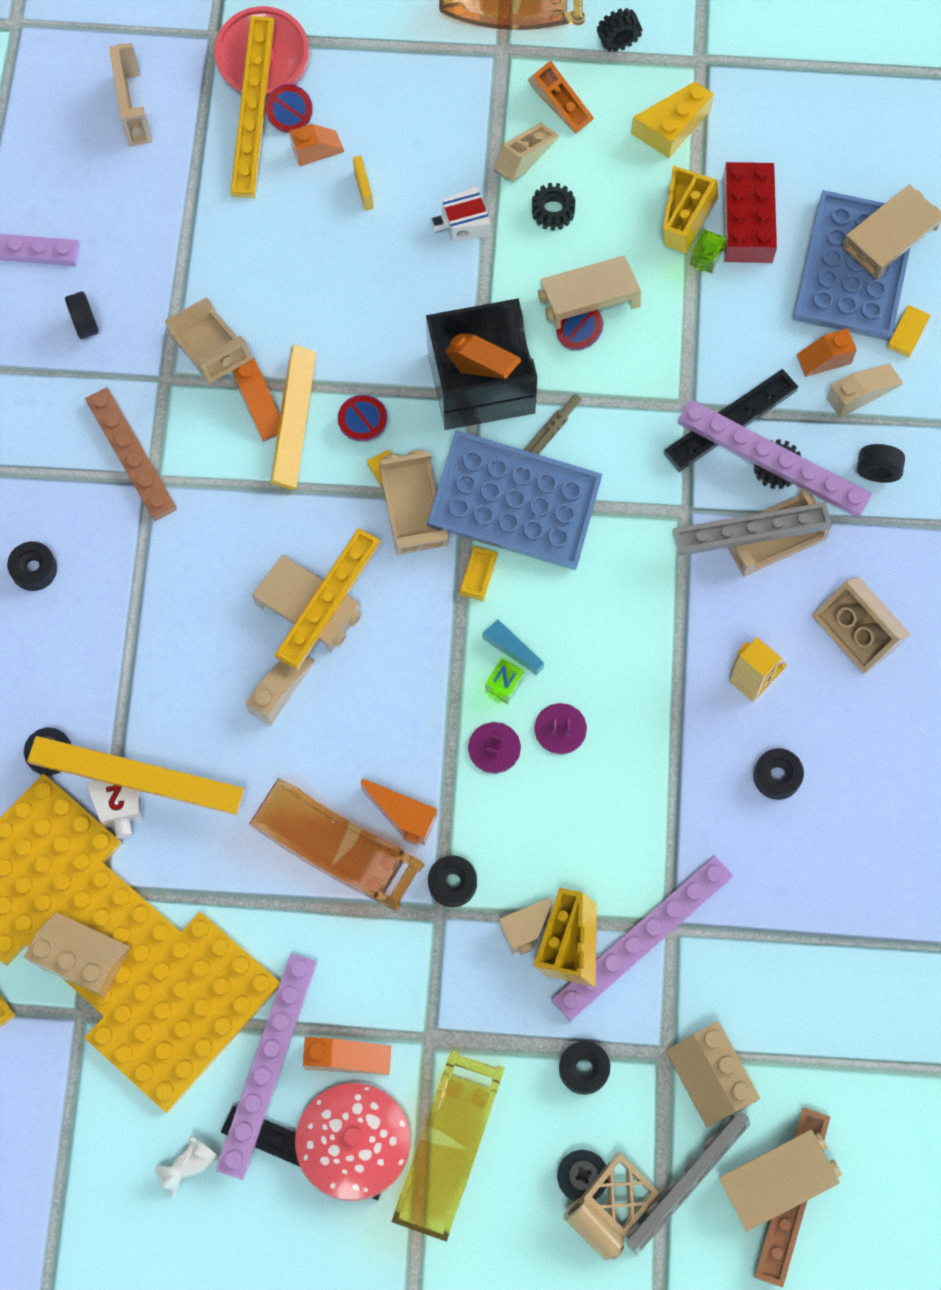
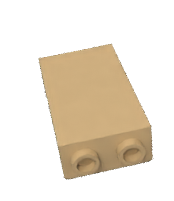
M127 43L110 46L109 52L120 117L128 145L135 146L152 143L144 107L132 108L127 79L141 75L133 44Z
M909 184L846 235L842 248L878 280L884 275L888 265L932 229L937 231L940 228L941 211L925 199L919 190H915Z
M625 255L541 278V289L537 290L540 303L546 305L545 313L548 322H553L556 330L561 329L562 319L628 301L631 310L641 307V290Z
M207 297L165 320L172 339L209 384L252 360L245 340L242 336L237 337L215 312Z
M415 450L408 453V455L399 457L397 454H391L379 461V472L396 555L445 547L448 544L447 530H438L427 526L437 493L430 462V452Z
M804 488L800 490L797 497L760 513L810 505L817 502L814 496L809 495ZM829 530L728 547V550L742 576L745 577L825 541Z
M282 554L253 592L254 604L262 609L267 607L290 623L295 624L323 580ZM347 595L318 640L326 645L328 651L332 652L335 647L339 648L346 638L345 633L350 626L354 627L361 618L359 602Z
M811 1129L719 1177L746 1232L840 1184L838 1177L842 1176V1173L834 1159L828 1161L824 1150L828 1149L820 1132L814 1135Z

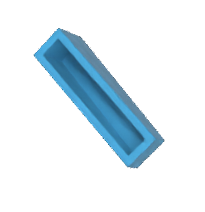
M498 619L482 633L483 640L535 675H538L544 669V662Z

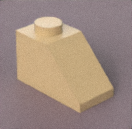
M550 897L499 919V926L512 955L517 952L520 955H524L535 949L534 945L538 944L551 910L552 900Z

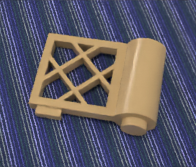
M617 1152L584 1194L567 1208L563 1219L604 1260L610 1258L613 1260L623 1252L624 1237L644 1212L647 1213L648 1209L656 1201L659 1202L656 1197L660 1192L620 1152ZM619 1163L626 1169V1182H614L613 1170ZM633 1185H642L649 1192L642 1202H634ZM614 1186L627 1187V1203H615ZM599 1187H608V1204L600 1205L592 1197ZM616 1207H628V1219L623 1226L615 1219Z

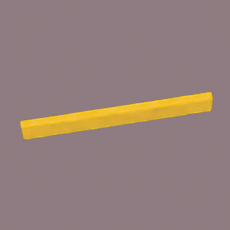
M250 16L230 191L231 197H256L275 25L274 17Z
M39 736L35 737L27 760L32 765L235 816L238 815L245 791L243 787Z

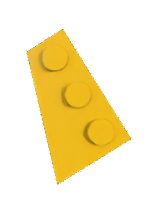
M694 81L635 115L632 121L631 134L670 158L711 111L714 93Z
M673 165L669 198L663 224L664 244L666 247L687 254L718 199L716 179Z
M756 637L751 644L747 641L738 650V656L734 660L735 665L730 670L732 676L729 682L754 702L787 665L777 653Z
M559 888L533 965L547 977L595 987L597 903L583 892Z

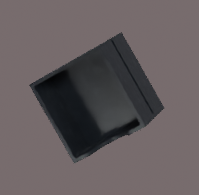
M519 298L426 315L428 358L444 430L536 413L538 376L534 360L530 357L526 342ZM460 333L471 334L518 356L521 362L506 379L464 374L458 370L445 353V350L450 346V342L455 336Z

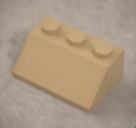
M859 576L845 581L812 615L863 674L893 653L911 635Z
M56 912L37 931L24 958L29 963L105 998L131 947Z
M719 1021L692 1034L666 1051L706 1128L715 1125L761 1099Z

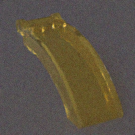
M452 1049L391 1221L445 1242L449 1238L505 1071L504 1067L497 1065L495 1068L459 1055L460 1052ZM458 1066L492 1078L491 1085L488 1086L453 1074L454 1068Z

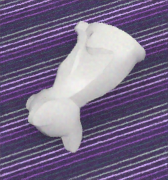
M193 1136L188 1138L189 1146L176 1157L172 1166L165 1167L160 1165L154 1171L158 1175L159 1184L163 1189L170 1191L172 1198L178 1192L182 1178L203 1172L219 1158L210 1148Z

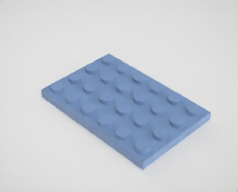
M822 190L794 312V320L839 330L848 328L849 332L891 340L910 248L888 265L884 275L878 280L842 248L846 235L885 203Z
M455 430L427 526L438 530H447L448 533L576 570L603 474Z

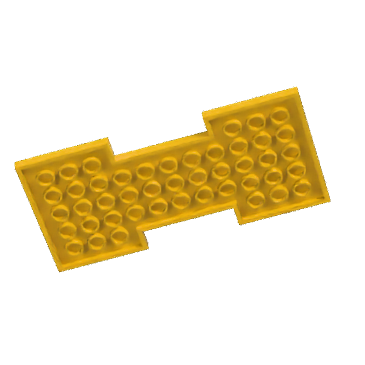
M42 774L0 817V961L8 966L26 946L29 948L37 931L56 912L130 946L131 948L105 998L65 979L63 980L103 1015V1018L84 1038L168 1114L279 988L280 981L201 912L182 931H179L104 864L122 845V842L49 777Z

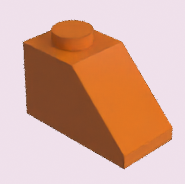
M309 124L289 131L291 148L299 167L344 152L336 130Z
M847 328L822 336L797 353L796 357L804 376L808 377L852 364L857 349Z

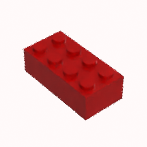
M726 162L722 178L724 262L773 263L777 250L774 163Z

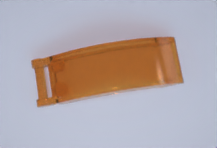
M439 0V10L441 13L469 24L487 28L531 30L570 23L581 25L585 22L583 0H574L573 11L567 12V0Z
M277 778L249 823L261 834L302 861L395 912L399 909L401 905L399 902L416 873L421 872L425 865L421 860L405 853L400 847L351 823L308 796L300 788L280 778ZM402 864L408 865L390 896L386 895L385 892Z

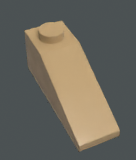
M537 124L502 144L493 169L501 173L504 178L514 181L524 175L558 140L559 135L544 124Z
M889 363L853 373L831 385L826 399L839 418L902 386L904 382Z
M307 656L298 671L279 661L260 681L246 701L249 713L271 726L315 661Z

